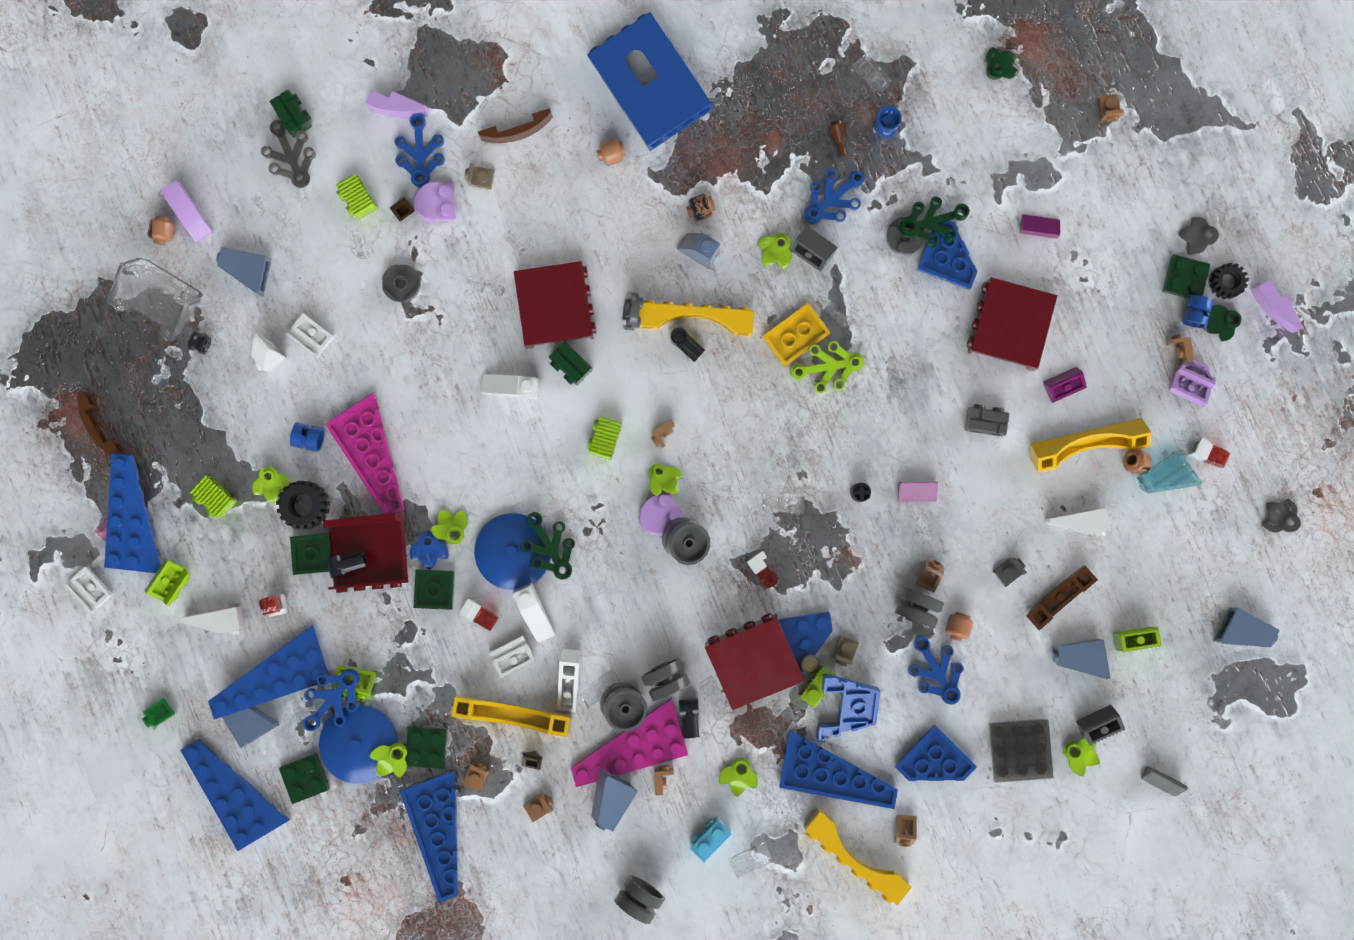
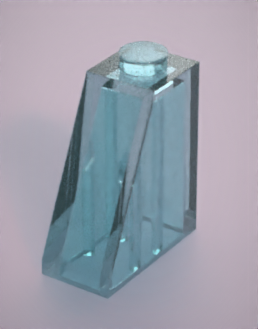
M1181 451L1172 453L1151 467L1147 473L1136 477L1139 481V487L1146 493L1202 484V481Z

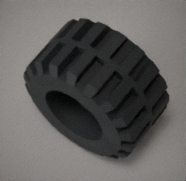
M309 481L291 482L288 487L285 486L282 489L283 493L278 495L280 500L276 501V505H279V509H276L277 513L281 514L280 519L284 520L287 526H292L295 529H311L314 526H319L321 521L327 518L325 516L326 513L330 511V509H327L328 505H330V501H327L329 496L316 483ZM301 494L309 495L313 503L311 512L304 517L298 515L294 508L295 500Z

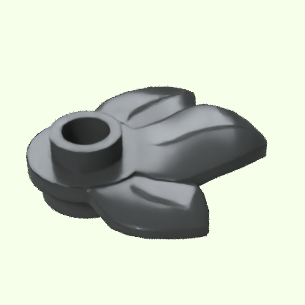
M1192 217V226L1183 228L1178 234L1183 240L1190 243L1187 248V254L1204 252L1206 247L1214 244L1219 237L1218 230L1213 226H1209L1207 220L1202 217ZM1211 232L1212 237L1207 238L1205 233Z
M1286 499L1283 505L1278 502L1266 503V510L1270 518L1261 524L1265 529L1274 533L1282 530L1291 533L1299 529L1301 522L1297 516L1298 508L1293 501ZM1287 520H1293L1294 525H1288Z

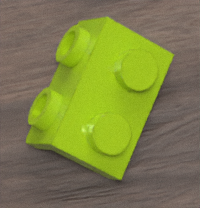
M166 558L144 591L146 594L163 601L165 605L170 606L172 602L177 600L182 587L189 582L191 574L185 567Z

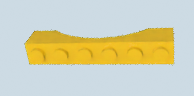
M644 300L643 307L639 310V317L641 318L639 328L658 330L674 320L702 318L721 325L732 335L752 337L754 311H750L748 307H739V310L731 309V306L712 308V305L701 304V307H695L692 303L674 305V302L665 301L663 304H655L653 300Z
M1142 418L1031 443L1030 459L1039 473L1056 469L1067 458L1090 449L1119 448L1131 450L1150 447L1151 431Z
M463 695L455 696L451 717L513 725L562 737L569 735L572 715Z
M819 808L804 825L807 831L805 834L811 840L815 841L817 839L822 843L820 847L828 854L833 852L840 864L850 866L852 868L851 872L857 878L863 877L867 880L866 885L873 891L878 889L882 893L881 897L889 904L893 902L898 906L912 888L909 882L894 870L872 868L855 859L842 845L834 821Z

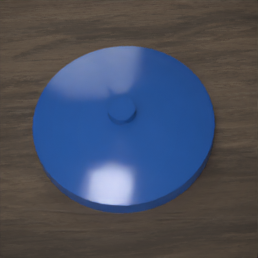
M507 513L490 520L478 534L474 548L476 565L482 576L496 587L515 590L531 582L532 584L536 583L547 571L541 568H531L530 561L538 557L543 562L550 563L551 557L534 552L524 553L520 549V545L524 541H530L532 544L544 547L534 528L526 524V515ZM530 518V522L535 524L536 520ZM525 543L524 549L529 550V544ZM534 560L533 562L535 567L539 566L538 560Z
M359 705L356 711L349 712L345 707L343 708V714L347 717V722L343 726L338 727L334 724L335 714L323 726L319 738L320 756L327 770L336 778L353 784L370 782L379 777L376 771L378 761L370 758L371 752L378 746H390L393 743H398L397 733L391 720L379 709L368 705ZM338 717V722L343 723V719ZM397 749L394 750V755H396Z

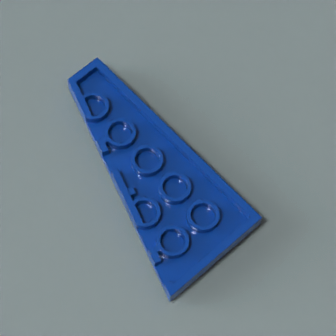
M111 454L104 568L156 573L161 566L159 550L156 549L155 535L149 511L143 499L145 496L140 487V477L135 457L130 454Z
M313 625L210 699L208 703L213 719L215 720L318 685L317 677L319 675H329ZM321 677V682H326V678Z
M789 729L779 788L895 809L898 789Z
M200 739L180 750L237 851L290 820L286 815L281 814L277 807L263 798L262 794L241 775L236 774L231 769L232 767L218 758L217 754Z
M456 770L400 790L438 902L458 895Z

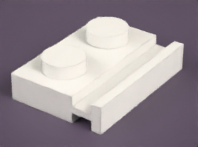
M304 313L294 323L289 333L287 332L286 334L317 359L334 339L333 335Z
M88 566L82 568L70 579L71 581L64 585L89 614H93L97 608L113 595Z
M524 635L488 653L500 678L536 661Z

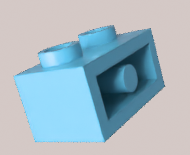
M718 817L714 820L711 818L704 825L705 829L700 834L696 833L690 840V849L703 862L732 835L731 830Z

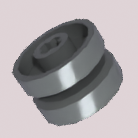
M681 517L669 522L662 534V545L665 551L679 563L694 565L702 561L708 554L710 536L693 519Z
M904 587L900 597L911 604L909 606L898 603L894 613L906 617V620L916 624H924L935 628L938 618L928 613V610L939 613L942 611L944 602Z
M679 658L664 662L641 676L645 686L658 683L649 691L653 702L691 684L685 673L674 676L683 668Z
M620 682L609 686L604 691L600 700V710L611 727L618 731L627 732L638 728L643 723L647 714V703L637 688L629 683Z
M629 875L624 883L626 890H620L614 901L625 913L634 919L650 924L656 915L654 909H660L665 901V897L646 881L634 875Z

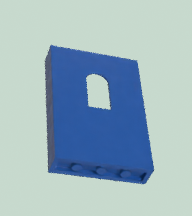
M651 12L642 14L637 18V21L631 25L624 26L621 32L615 36L608 37L603 44L593 47L587 54L595 70L649 151H652L713 110L711 101ZM631 51H641L658 75L657 78L645 86L641 85L627 64L626 58Z

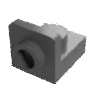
M1009 558L993 571L1004 587H1007L1027 572L1024 569L1026 567L1019 558Z

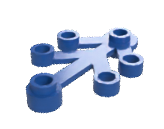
M416 113L410 117V124L415 129V150L402 136H398L394 140L397 148L403 149L416 161V169L408 163L404 155L396 156L395 162L399 167L404 168L411 174L413 185L421 188L430 182V173L437 166L445 163L443 154L436 153L433 156V160L424 168L426 158L437 147L444 145V139L439 134L434 135L432 141L423 150V129L426 126V120L423 115ZM417 121H422L420 126H416ZM441 138L440 143H435V140ZM399 140L404 141L402 145H398ZM437 157H442L440 162H436ZM403 158L404 163L399 164V159ZM424 176V180L418 181V177Z
M833 169L827 170L824 175L826 180L824 201L819 205L818 194L822 189V185L818 181L812 182L810 186L811 203L804 211L805 220L811 224H816L821 219L835 220L841 223L846 218L845 211L838 210L836 213L824 210L828 207L858 210L861 205L858 198H852L851 200H841L839 198L852 187L858 188L863 184L864 175L860 171L852 172L848 181L833 193V182L836 178V172ZM832 173L834 177L828 178L827 174ZM855 175L860 177L859 181L854 180ZM818 185L819 190H814L812 186ZM855 201L858 203V206L853 207L851 203ZM815 211L817 216H811L810 212ZM837 214H843L844 218L839 219Z
M923 636L917 637L914 640V648L922 652L932 671L912 664L908 668V673L914 677L921 676L936 680L942 687L930 686L929 683L921 681L918 684V690L921 693L939 695L945 703L950 705L956 704L961 697L957 685L960 674L964 670L963 665L959 662H954L951 665L953 674L950 683L945 678L954 649L948 645L942 647V659L939 667L929 650L930 641ZM921 640L924 641L922 648L918 646V642ZM946 648H950L951 650L950 654L948 655L944 653V650ZM957 664L960 665V670L958 672L954 670V667ZM913 667L917 668L916 674L911 673ZM922 684L927 685V689L925 691L921 690ZM949 691H952L954 694L952 698L947 696Z
M346 669L341 675L329 676L321 674L317 677V684L319 686H326L329 683H340L336 689L316 690L310 688L305 691L304 697L308 701L328 698L315 714H311L304 719L303 726L307 731H314L319 728L321 724L320 719L333 704L335 709L334 724L341 727L347 722V717L343 714L342 693L346 689L348 697L346 709L349 712H354L359 708V702L356 700L355 686L358 685L360 676L355 669ZM348 675L353 676V681L348 680ZM321 677L326 678V683L321 682ZM309 691L313 692V698L309 697ZM351 702L355 704V709L350 707ZM338 717L343 719V723L338 722ZM311 719L316 721V725L311 724Z

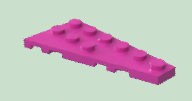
M372 393L325 425L383 514L400 513L405 508L375 393Z
M670 699L647 715L638 728L622 732L600 749L571 767L575 786L580 787L597 782L598 773L601 768L618 776L687 756L688 752L673 699Z

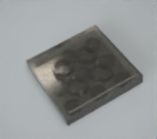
M1048 719L989 723L993 779L995 783L1054 778Z

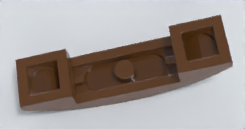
M549 108L533 113V122L499 133L496 126L478 131V135L481 141L489 143H509L524 139L538 132L553 118L551 110Z
M84 391L78 392L77 399L80 417L90 437L101 449L110 455L112 453L125 454L118 441H108L92 414L98 410V407L91 395Z
M1085 565L1042 598L1028 612L1026 617L1038 630H1041L1053 619L1054 615L1081 592L1084 593L1098 579Z

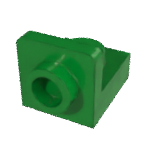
M163 698L143 711L144 717L142 721L147 728L152 727L155 730L160 724L174 716L175 713Z

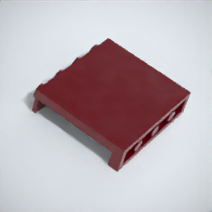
M582 261L514 271L523 340L526 349L534 348L537 345L570 340L594 339L593 334L597 333L595 322H591L590 316L594 315L593 305L588 303V296H591L590 286L585 283L588 271L587 266H583Z
M992 277L989 278L987 282L983 283L981 288L983 297L982 300L978 301L976 311L979 312L977 318H974L971 329L974 331L972 337L969 336L967 341L968 353L974 352L1025 366L1027 370H1037L1040 365L1058 295Z
M403 513L323 520L324 528H329L331 557L345 556L362 550L368 561L367 567L348 572L347 575L333 578L334 586L328 587V590L336 589V593L348 592V588H354V591H364L366 586H372V590L384 589L386 584H390V588L402 587V583L409 582Z
M768 613L762 616L759 621L754 622L752 620L746 622L739 629L731 628L724 635L719 637L714 635L705 642V650L732 710L804 682V675L801 669H799L778 620L777 613L773 615Z

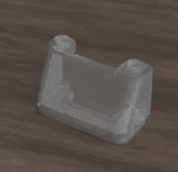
M135 258L119 264L106 303L113 306L117 311L122 312L129 309L136 311L159 325L158 333L163 339L171 342L178 338L199 305L203 294L198 289L150 260Z

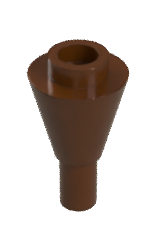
M842 120L833 121L828 129L838 146L839 156L847 155L845 147L846 123H842Z

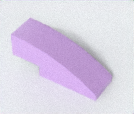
M371 90L365 102L369 110L392 117L408 118L416 113L423 116L429 114L427 106L391 91L388 98Z
M175 180L160 190L179 220L197 243L213 234L195 202L191 200L180 182Z
M1272 280L1250 289L1261 308L1281 327L1291 333L1304 329L1288 295L1280 297Z

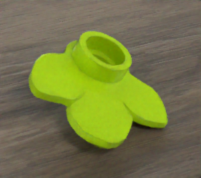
M779 233L774 237L765 236L758 242L757 246L764 250L762 254V264L764 266L778 262L785 269L790 264L792 259V253L789 249L791 239L787 234ZM779 239H783L785 241L784 246L778 245Z
M653 464L648 470L651 492L655 496L660 495L662 491L677 495L679 491L677 480L683 477L682 473L673 466L664 467L661 464Z
M265 466L260 470L259 477L253 482L252 490L254 495L263 493L267 501L275 504L279 499V493L283 491L282 489L285 486L288 487L291 482L286 475L279 474L273 466ZM265 473H270L272 478L267 479Z
M440 510L438 525L430 528L432 534L437 539L446 540L452 545L461 543L464 539L463 530L468 525L467 515L463 510L457 512L455 516L448 511ZM452 532H456L458 534V537L456 539H453L451 537Z
M1085 738L1077 742L1069 741L1063 748L1064 756L1069 759V768L1075 774L1082 777L1085 775V766L1100 764L1097 754L1093 751L1096 744L1089 745ZM1072 747L1075 748V753L1073 754L1070 753Z
M402 743L378 746L370 754V758L378 761L376 767L377 776H385L394 772L400 778L407 769L405 761L407 749ZM395 749H399L401 751L399 755L393 754Z
M737 758L733 761L732 766L725 767L721 771L719 784H730L732 793L738 797L745 791L747 786L756 789L758 778L756 773L751 770V765L747 759ZM743 764L745 766L744 770H738V765Z

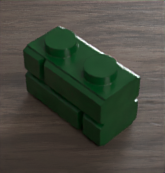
M286 90L270 100L273 109L293 138L312 127L309 122L312 118L306 109H301L300 104L302 102L296 93L293 95L289 90Z
M565 341L549 356L551 360L549 364L557 372L561 370L565 374L563 378L570 385L574 383L578 386L593 370Z

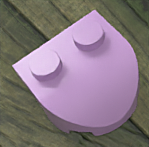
M430 182L418 190L413 200V206L416 214H419L425 222L455 221L452 182Z
M1192 360L1189 363H1184L1173 374L1169 392L1204 407L1208 403L1210 392L1216 384V379L1211 376L1210 368L1206 364Z
M662 491L660 495H654L641 506L638 519L641 527L648 534L662 536L669 522L684 516L670 494Z

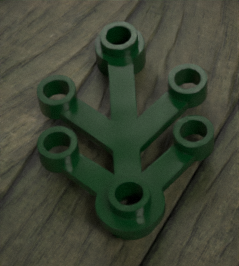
M933 197L924 219L916 222L918 215L922 214L925 208L924 204L918 201L914 203L910 217L900 222L898 230L904 237L916 236L925 240L929 247H935L939 241L936 234H928L920 229L927 228L943 235L945 241L952 242L956 237V231L938 224L954 219L963 221L968 217L970 209L966 204L961 203L955 206L954 211L933 217L936 210L942 204L941 198Z
M538 512L528 514L526 524L534 528L544 547L532 544L530 541H524L520 545L521 551L549 556L553 563L543 562L540 558L536 557L530 561L531 568L552 571L554 576L560 580L569 578L572 574V566L569 563L572 548L575 546V541L572 538L564 539L562 542L564 548L562 558L557 553L562 532L565 530V524L561 521L553 524L554 534L551 542L541 526L543 521L541 514ZM531 517L536 518L535 524L530 522ZM557 524L562 526L561 531L556 529ZM567 540L571 542V547L566 546ZM525 543L529 544V550L524 549ZM534 560H538V561H539V566H538V567H535V566H534V564H533ZM561 566L565 568L563 574L559 572Z

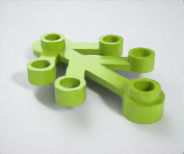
M830 341L827 344V349L830 352H836L845 359L836 361L823 352L817 344H811L808 348L809 353L819 357L826 363L805 367L801 364H794L790 369V374L793 378L799 380L804 378L806 374L826 371L821 380L814 385L816 392L824 393L827 383L839 368H845L840 377L833 381L834 388L842 390L845 387V381L852 371H859L863 367L864 358L857 352L848 353L839 346L838 342ZM832 343H835L837 346L835 350L830 349ZM814 346L818 348V351L816 353L811 352V349ZM853 359H858L857 365H852ZM801 369L802 373L801 375H796L795 371ZM837 381H842L841 387H836ZM819 384L824 386L821 391L817 390Z

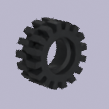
M1228 263L1216 268L1211 273L1212 277L1209 278V281L1212 282L1209 284V287L1214 288L1212 293L1216 292V296L1218 298L1222 296V299H1232L1243 293L1245 288L1248 287L1246 282L1249 281V278H1245L1248 273L1247 271L1242 272L1244 269L1242 266L1238 268L1239 264L1235 263L1232 265L1233 263ZM1225 274L1233 276L1235 285L1232 288L1224 286L1222 278Z

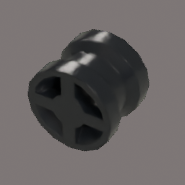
M193 332L188 340L187 347L192 351L197 350L200 354L204 355L210 348L211 338L208 336L203 337L200 333Z
M857 483L851 488L850 495L854 501L864 502L870 498L871 488L866 483Z

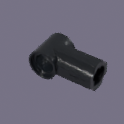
M678 327L671 332L670 342L693 362L705 351L687 334L685 329ZM680 332L683 334L684 340L677 342L674 340L673 335Z
M362 550L345 556L339 555L326 559L331 579L367 567L368 562Z
M698 698L678 700L683 738L700 737Z

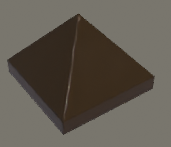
M405 197L389 207L400 222L415 211Z
M536 751L523 753V767L541 770L542 757Z

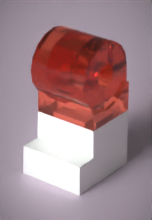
M1197 438L1194 440L1188 455L1207 464L1224 468L1230 452L1209 443L1204 438Z
M760 551L747 560L746 563L763 586L768 588L774 587L777 584L778 577L764 563L763 560L767 556L763 551Z
M284 594L262 598L259 601L260 610L263 615L274 617L288 613Z
M472 598L467 599L459 612L460 615L478 623L489 631L492 630L499 619L496 614Z

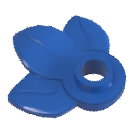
M430 531L421 533L418 542L410 548V559L416 560L420 558L422 565L428 570L435 566L437 558L447 559L449 556L446 544L437 540ZM425 538L431 539L429 545L424 543Z

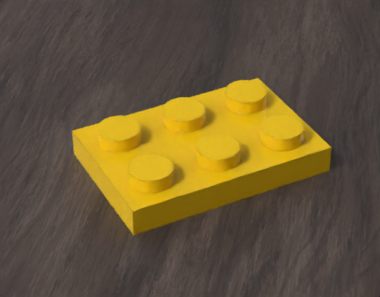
M807 303L764 334L762 338L783 367H786L808 351L811 344L819 343L830 335L831 332L810 304Z

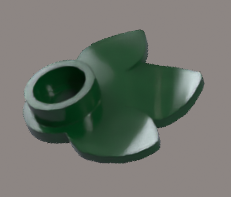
M994 47L989 49L985 57L988 63L986 67L987 76L992 80L1002 77L1007 79L1014 78L1019 72L1013 67L1016 59L1015 54L1011 51L999 53Z
M1213 305L1211 312H1209L1211 318L1204 331L1209 334H1219L1221 342L1230 340L1234 336L1235 328L1241 324V315L1235 310H1228L1223 305ZM1229 317L1233 319V323L1228 321Z

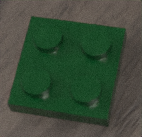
M1173 254L1162 292L1183 298H1188L1189 295L1203 296L1211 264Z
M330 533L290 537L293 575L329 572L326 559L331 558Z
M416 569L413 608L453 610L455 571Z
M408 726L407 756L405 758L407 766L444 769L448 729Z
M317 753L279 767L292 804L330 789Z

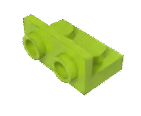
M338 665L335 675H341L344 670L351 667ZM351 668L355 669L360 676V681L355 686L356 700H371V691L376 678V672ZM348 675V680L353 681V676ZM332 683L331 688L336 689L340 683ZM347 689L342 693V698L347 696Z

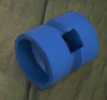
M885 106L878 112L873 126L875 133L879 137L889 138L896 133L902 120L900 111L896 107Z
M1189 295L1185 306L1188 310L1184 311L1181 322L1194 328H1206L1209 321L1207 313L1211 312L1214 301L1205 296Z
M296 422L290 434V445L301 449L306 447L307 450L319 452L324 441V428L317 426L309 428L308 424Z

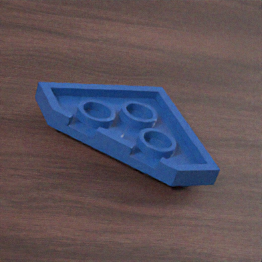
M952 221L940 223L938 225L956 231L954 241L947 242L944 240L943 235L931 230L930 234H936L939 241L935 247H929L926 244L916 270L970 290L978 271L975 265H973L968 249L959 235L956 223Z
M830 612L778 619L799 669H801L799 665L801 657L807 653L816 655L833 631Z
M933 725L894 765L908 781H964L977 768L936 725Z

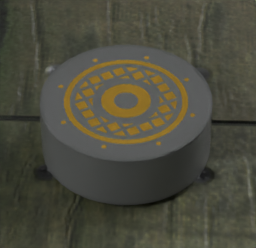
M807 653L801 657L799 665L805 673L812 674L819 669L820 661L814 654Z

